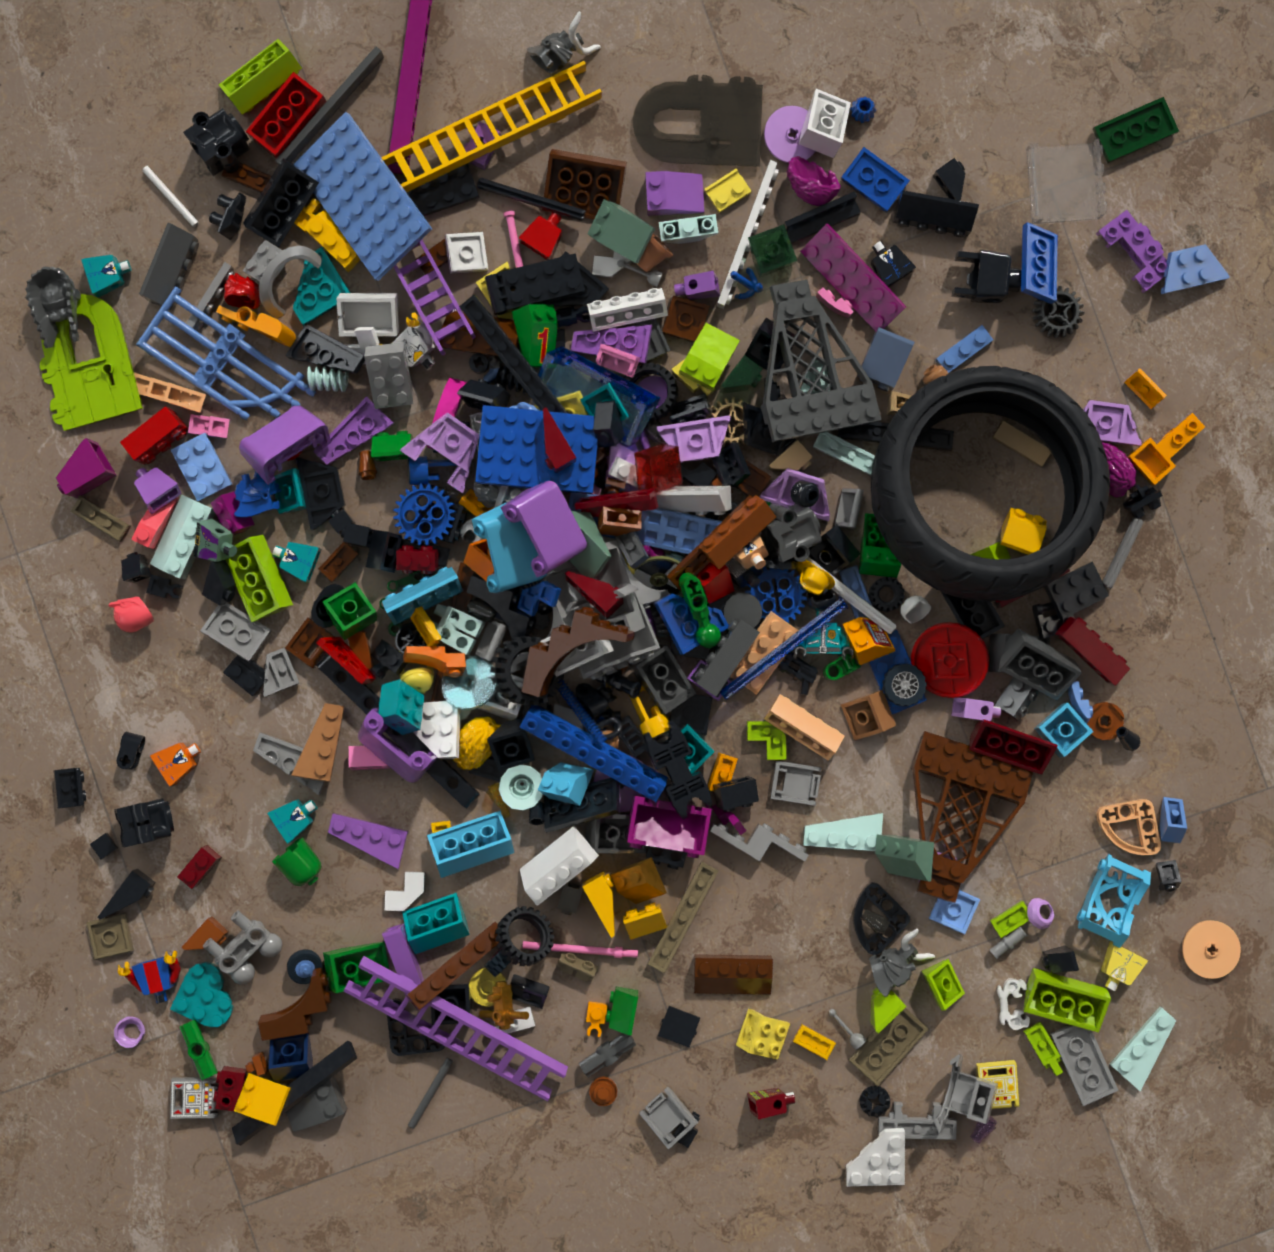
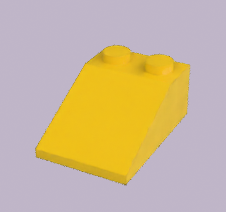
M604 871L583 882L582 887L612 938L615 936L614 882L609 873L605 875Z

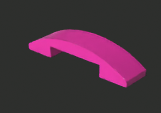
M449 377L439 400L432 424L446 413L456 417L460 402L463 401L457 392L467 382Z

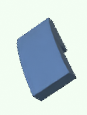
M1076 681L1068 688L1069 699L1072 708L1087 724L1093 716V708L1089 706V700H1081L1083 699V689L1080 688L1079 681Z

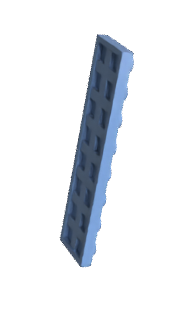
M571 492L568 506L571 511L581 512V509H575V503L580 498L599 495ZM657 508L642 511L641 530L636 531V534L642 545L689 554L722 521ZM593 517L598 527V517ZM601 534V536H605V537H609V538H614V539H615V537H614L613 535H604V534Z

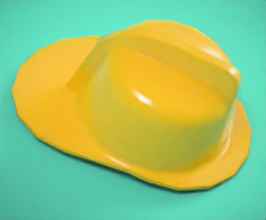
M807 560L797 562L796 569L801 575L800 584L806 591L820 595L825 589L834 587L835 580L828 572Z

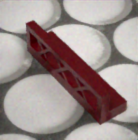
M655 488L583 497L575 503V509H581V512H590L592 517H598L603 506L646 511L657 509L658 502Z

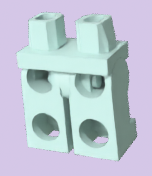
M438 604L434 613L441 616L442 619L439 624L436 622L434 624L442 638L440 641L465 653V655H470L477 640L461 633L460 630L478 638L486 622L449 605L447 607Z

